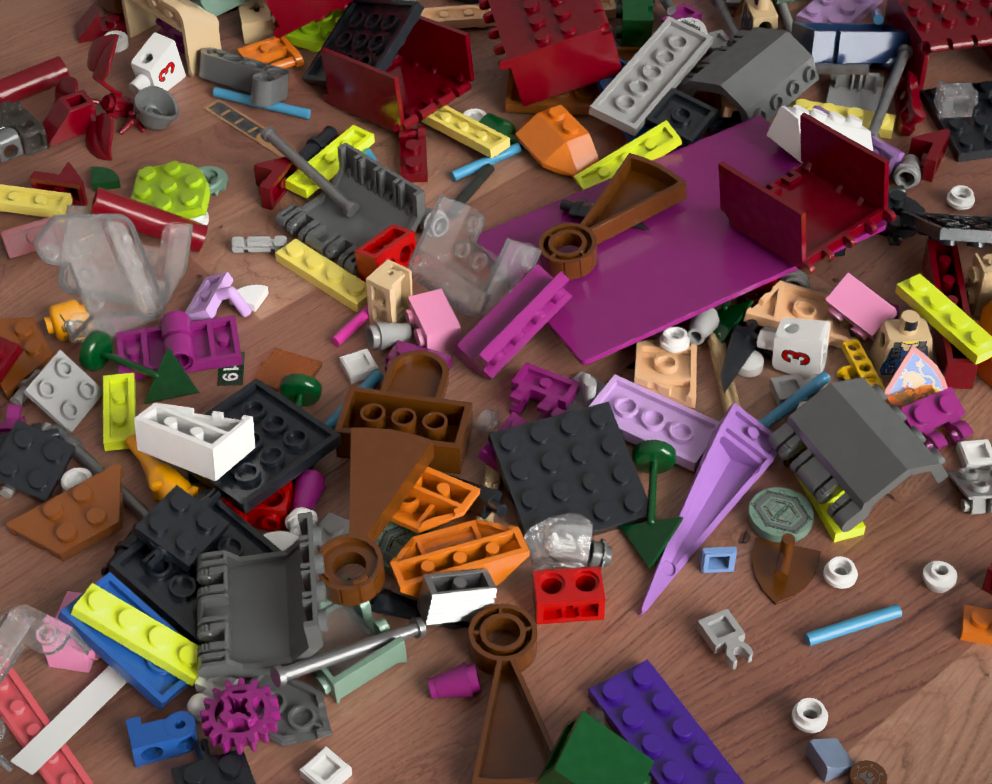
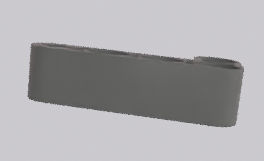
M216 48L201 49L199 70L201 78L251 93L250 101L256 106H272L287 98L288 70Z

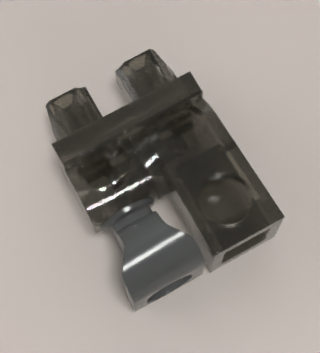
M6 101L0 104L1 163L23 154L28 157L49 148L44 126L27 109L23 108L20 101L14 103ZM16 145V150L12 155L4 156L3 152L7 146Z

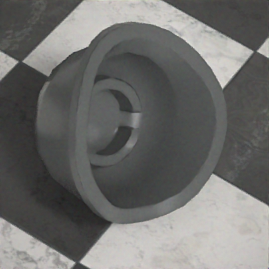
M158 86L145 87L134 98L137 119L149 129L164 130L179 116V109L175 98L163 88Z

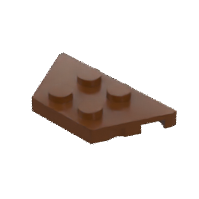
M34 317L0 318V336L19 344L24 350L0 384V388L7 401L15 394L14 390L18 388L23 379H28L35 369L42 370L54 356Z
M119 462L7 522L6 525L11 534L15 536L17 534L28 539L32 545L39 549H46L51 555L64 561L121 530L123 515L121 513L123 505L121 478H124V472Z

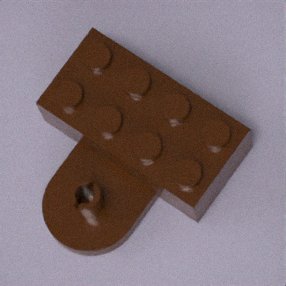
M423 350L402 353L395 357L388 365L380 390L349 386L335 427V431L341 434L342 444L336 448L337 457L350 459L351 428L392 429L433 440L434 458L428 467L440 472L461 474L473 430L472 402L444 399L449 384V370L446 362L440 356Z

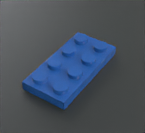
M111 572L95 583V585L177 632ZM84 593L59 612L58 619L158 710H162L189 686V684L72 616L71 613L74 605Z

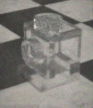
M938 81L934 104L940 118L972 117L974 106L978 104V92L974 90L971 82L945 84L944 81Z

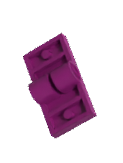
M170 311L162 316L161 326L116 332L118 356L158 371L168 347L172 350L186 373L243 365L235 315L190 321V317L185 312ZM119 365L120 374L134 373L135 380L152 378Z

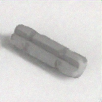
M284 235L275 236V238H271V236H248V239H244V236H234L231 241L233 253H244V250H248V253H271V250L277 252L287 245V238Z

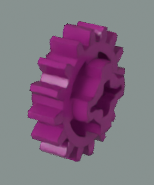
M241 677L238 680V685L235 686L227 680L225 681L226 689L223 691L217 688L212 689L214 699L205 698L203 701L206 710L200 711L204 734L209 736L213 747L221 743L224 753H227L231 747H236L237 753L240 755L243 753L245 746H249L253 752L257 751L256 742L262 741L268 744L270 742L268 732L277 733L278 731L276 721L281 720L277 696L271 694L268 685L260 689L257 679H254L250 685H245L244 678ZM264 709V714L260 721L259 718L262 716L261 710Z

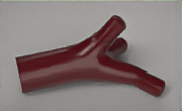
M136 108L133 111H129L130 117L118 131L119 134L122 135L132 126H137L144 133L146 130L137 119Z

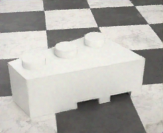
M153 403L134 418L138 451L213 481H217L255 449L253 416L243 415L242 420L224 418L223 412L213 411L212 416L196 414L194 413V408Z

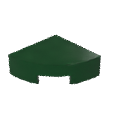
M99 166L91 167L93 191H97L98 187L106 190L121 188L119 177L113 170Z

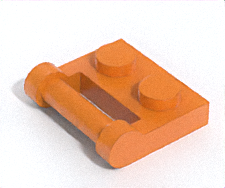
M273 36L237 49V53L240 56L267 64L271 63L270 65L284 69L293 66L298 68L304 65L301 53L285 36L281 38Z

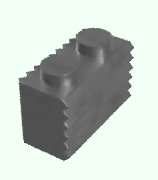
M484 567L482 570L476 568V570L470 569L467 571L464 569L462 572L459 570L456 572L451 571L450 573L445 571L443 574L440 572L437 574L431 573L430 575L425 573L422 579L417 608L425 625L441 626L444 623L471 622L476 613L495 603L494 598H496L497 588L488 569Z

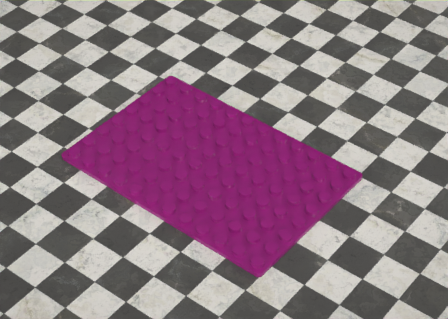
M756 116L652 160L673 171L686 181L687 199L642 221L649 230L629 228L598 244L597 265L589 274L568 281L564 289L572 295L571 299L546 323L582 365L590 364L798 270L795 266L729 225V218L721 211L718 170L720 162H725L764 187L802 164L767 136L771 124L763 117ZM612 178L563 199L576 202L579 198L595 203ZM561 200L476 236L477 244L514 287L537 264L541 266L538 243L540 237L547 229L562 223L581 224L583 221L582 219L569 218V212L560 210ZM882 220L876 224L878 230L874 234L869 235L863 232L855 237L856 243L886 229V221ZM567 245L559 248L557 251L570 253L579 248ZM843 245L837 250H835L833 253L838 252L846 247Z

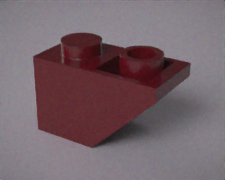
M84 90L58 98L39 127L40 134L50 146L85 135L88 125L92 121H96L97 114L94 102Z

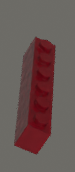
M927 239L922 261L923 277L971 318L957 244L956 246L938 244L936 240ZM932 326L938 368L944 376L948 388L972 389L979 364L975 365Z

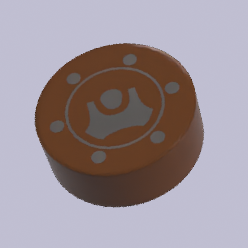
M869 760L859 761L851 768L848 783L886 784L887 774L883 767L876 762Z

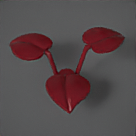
M110 34L94 40L90 46L87 59L88 69L93 72L92 78L111 93L105 95L102 100L91 98L94 104L101 105L106 113L97 115L96 121H92L88 125L85 142L90 154L98 159L112 161L113 118L130 117L129 111H133L134 108L132 98L122 96V91L114 89L104 81L112 65L119 37L118 34ZM65 76L59 80L55 88L54 105L58 98L78 91V81L75 78Z

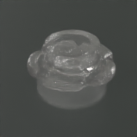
M486 408L479 415L473 428L479 432L481 437H484L485 434L489 435L494 429L499 428L501 421L497 419L499 412H493Z

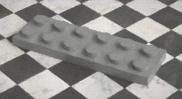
M669 16L590 105L589 114L636 136L643 128L645 118L672 87L676 88L712 46L714 37Z

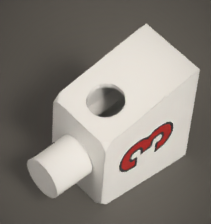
M154 32L131 62L135 79L128 86L137 95L140 90L148 86H158L168 91L181 81L186 74L175 41Z
M785 317L781 319L776 333L760 330L757 347L773 351L772 366L775 369L791 375L800 374L802 379H808L813 374H820L825 368L830 322Z

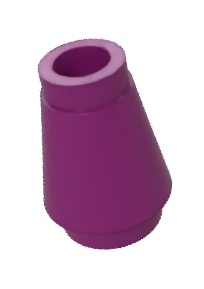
M307 469L295 478L291 511L300 507L310 510L314 509L326 489L325 477L321 473Z
M465 662L432 678H428L432 699L474 697L473 693L481 692L476 664L467 665Z

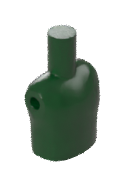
M487 113L479 121L509 137L511 145L519 143L515 138L516 128L508 120L492 113Z

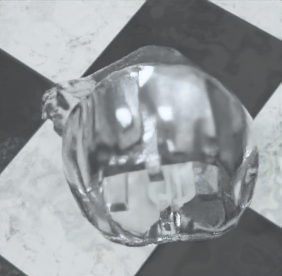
M566 513L544 520L527 530L524 539L530 550L531 577H533V571L586 567L589 559L593 523L581 514Z

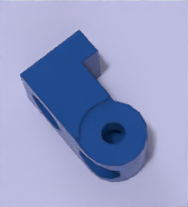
M175 712L164 720L161 719L141 724L140 716L125 720L135 767L187 754L193 750L192 745L198 740L196 720L188 712Z

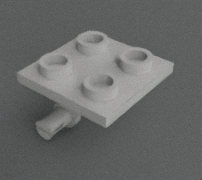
M59 350L42 370L35 369L28 379H23L20 382L18 391L10 398V401L13 405L22 406L29 397L50 418L70 434L103 395V389L66 354Z

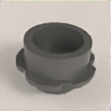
M600 539V541L591 540L586 555L587 566H601V570H603L604 566H609L611 563L612 547L607 546L605 539Z

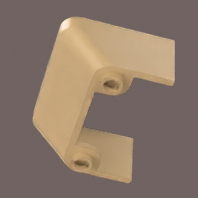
M122 0L128 37L132 38L156 25L157 18L182 32L188 74L191 77L199 73L201 49L216 48L221 50L219 21L217 17L190 0Z

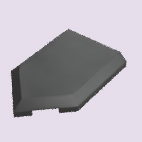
M270 674L251 677L246 685H250L254 679H257L260 689L268 685L271 694L277 696L281 720L276 721L277 733L268 732L270 741L284 747L332 736L322 691L296 678L288 680L285 686L277 688L273 684ZM264 709L261 710L262 716L259 718L260 721L263 717Z

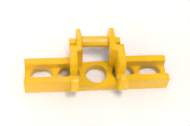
M859 340L842 342L841 348L850 365L839 368L837 376L844 378V380H851V377L858 374L859 378H864L871 386L876 383L884 391L883 381L876 373L873 362L868 358ZM853 345L855 351L850 350L848 347ZM859 356L860 360L857 361L853 357ZM866 366L867 370L870 371L865 372L864 367Z

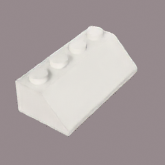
M794 105L793 108L781 106L767 133L769 138L801 162L800 115L805 112L873 151L871 131L862 125L863 121L853 115L843 117L833 111L830 114H826L816 108H812L809 111L798 105Z

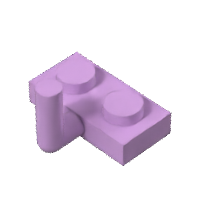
M223 272L204 278L185 313L190 317V321L212 319L217 314V309L222 300L229 299L242 317L250 315L252 310L237 289L231 286L233 278L230 274Z

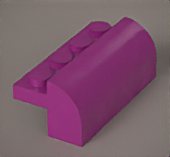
M537 264L456 345L453 354L480 377L491 380L571 299L572 295L564 289L570 279L562 272L553 278Z

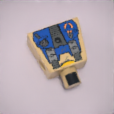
M744 0L739 26L740 30L751 31L755 27L777 29L778 14L771 0Z
M906 310L902 312L901 319L885 320L882 322L869 352L870 360L873 362V367L878 376L893 375L911 345L932 360V336L927 321L920 318L916 311Z

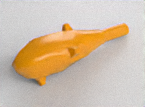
M130 435L126 438L125 444L140 461L146 474L147 484L153 492L154 500L161 501L176 485L193 497L198 496V488L196 486L192 487L191 483L177 470L160 462L151 455L138 451L135 435Z

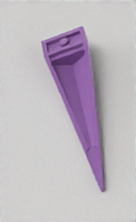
M735 403L728 408L710 437L678 514V517L683 516L684 519L663 550L638 610V616L648 610L696 550L769 467L777 455V452L768 443V438L773 432Z

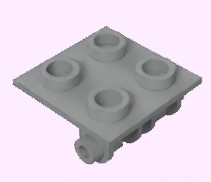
M871 72L866 75L865 80H863V75L860 76V79H855L856 75L850 78V75L832 74L826 103L876 111L881 99L884 77L879 76L880 73Z
M992 466L990 469L979 470L964 467L959 469V471L948 472V476L966 496V499H961L962 512H968L969 515L986 513V511L992 513Z

